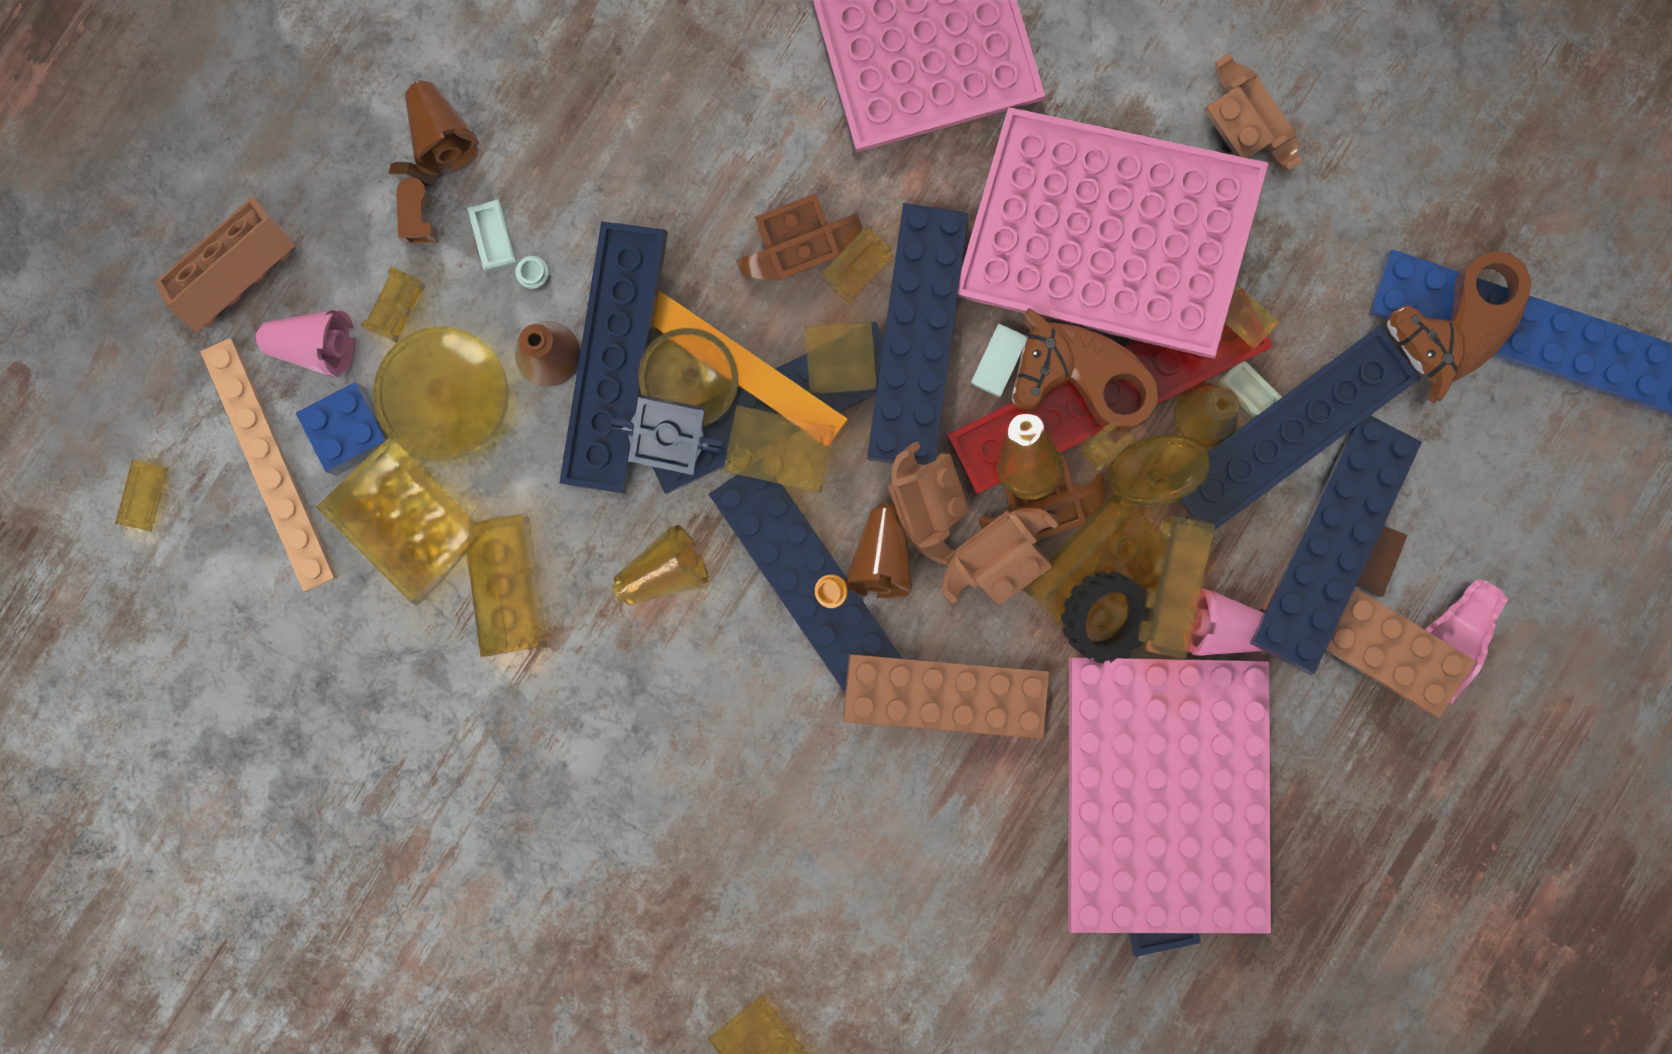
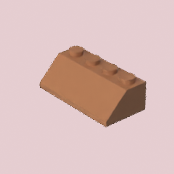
M252 196L157 279L155 284L167 307L197 333L202 327L210 326L216 320L217 314L227 305L235 304L241 298L242 292L252 283L260 282L265 277L267 270L276 262L285 260L290 255L295 243L262 204Z

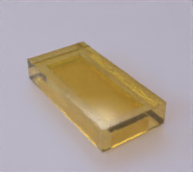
M131 460L115 524L152 532L168 470L167 467Z

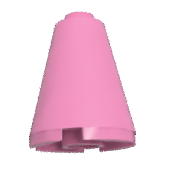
M329 310L267 321L262 324L256 333V343L263 354L332 377L340 376L339 372H346L349 369L355 350V338H349L348 328H353V323L348 314L342 310Z
M1198 589L1192 594L1186 610L1191 611L1190 621L1183 620L1182 627L1183 642L1187 652L1197 656L1263 651L1250 644L1264 614L1263 612L1209 589Z

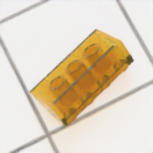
M524 514L491 518L463 526L481 658L548 648L529 517Z
M1170 514L1169 521H1163L1159 540L1164 541L1162 555L1156 554L1152 574L1157 575L1155 588L1149 587L1145 602V607L1150 608L1148 621L1142 620L1138 640L1143 641L1142 646L1145 651L1183 659L1187 657L1215 524L1207 519Z

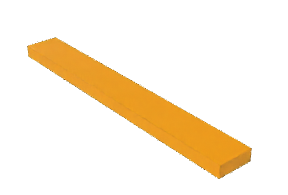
M659 290L653 327L819 442L828 448L831 447L848 423L846 417Z

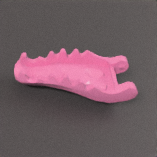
M1475 580L1457 602L1425 629L1476 661L1449 704L1455 702L1460 693L1475 679L1483 667L1488 654V645L1496 627L1495 622L1508 601L1502 590L1488 581Z

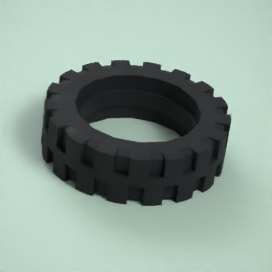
M1098 571L1093 577L1090 575L1082 579L1083 583L1072 588L1070 591L1072 595L1069 599L1066 598L1064 602L1065 613L1061 614V622L1065 626V628H1062L1064 636L1069 639L1068 643L1074 649L1090 660L1094 658V661L1104 664V661L1109 660L1111 663L1117 658L1123 657L1126 659L1132 655L1131 651L1135 648L1139 649L1144 643L1142 639L1145 635L1148 636L1150 632L1149 622L1153 621V612L1150 611V606H1152L1150 597L1145 595L1146 590L1141 585L1116 571H1110V573ZM1112 592L1124 594L1128 604L1127 619L1122 628L1113 637L1104 641L1090 640L1086 630V621L1093 604L1102 596Z

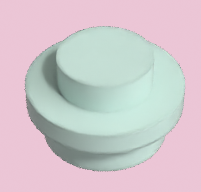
M537 256L523 258L516 267V278L525 288H540L548 280L549 268L545 261Z

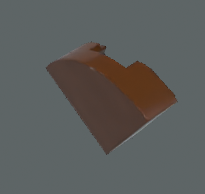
M411 162L391 163L388 174L403 180L410 177L417 178L427 186H433L436 178L434 175L424 174L418 169L416 164Z

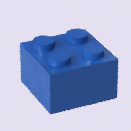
M356 382L296 412L325 472L335 476L395 446L366 388Z

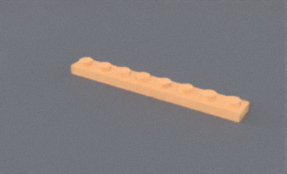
M229 338L200 351L302 590L308 592L337 579L235 340Z

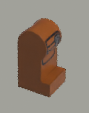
M412 177L404 179L397 187L398 238L405 244L438 242L437 229L432 223H428L427 208L431 203V193L419 179Z

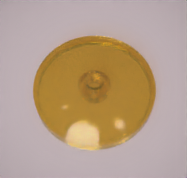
M452 327L421 329L398 341L387 352L380 363L373 386L375 412L386 434L404 450L430 460L458 459L484 446L495 435L503 422L509 398L505 370L496 354L476 336Z

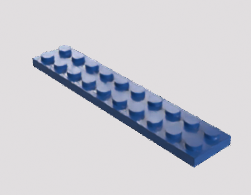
M1392 249L1388 252L1369 314L1388 320L1392 312L1403 305H1410L1419 310L1425 317L1450 321L1454 303L1455 281L1459 271ZM1477 278L1476 287L1482 299L1490 304L1501 305L1507 297L1508 288ZM1529 295L1521 321L1505 344L1494 355L1672 415L1671 342Z

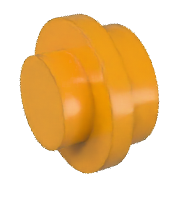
M829 574L820 578L816 583L815 596L822 606L836 608L846 601L848 588L841 577Z

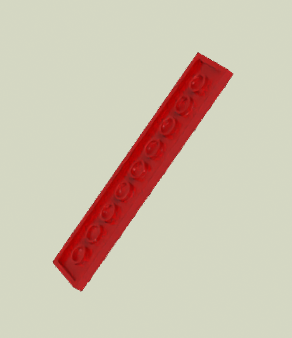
M1241 288L1233 293L1215 359L1142 341H1135L1124 348L1132 352L1151 373L1157 384L1158 403L1156 405L1271 349L1273 345L1244 289ZM1121 379L1113 380L1105 385L1104 400L1108 408L1114 413L1130 415L1139 410L1141 404L1140 393L1131 382ZM1067 381L1063 385L1051 390L1046 395L1042 405L1035 412L1020 411L1012 402L948 434L947 438L976 495L1000 484L1001 477L1040 464L1108 429L1097 424L1078 389L1071 381Z

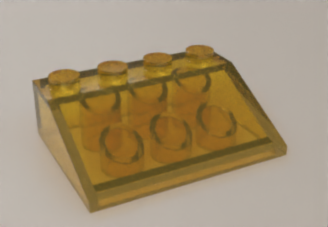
M391 437L381 444L316 506L402 595L415 605L424 600L445 579L485 532Z
M1113 493L1050 559L1052 568L1022 590L1062 629L1065 628L1061 622V614L1065 613L1064 602L1066 598L1069 599L1072 595V592H1070L1072 588L1083 583L1082 579L1088 575L1093 577L1098 571H1105L1107 573L1116 571L1129 577L1146 590L1145 595L1150 597L1152 601L1151 609L1189 567L1133 503ZM1112 592L1102 596L1093 604L1086 621V630L1090 640L1104 641L1113 637L1122 628L1127 619L1128 604L1124 594Z

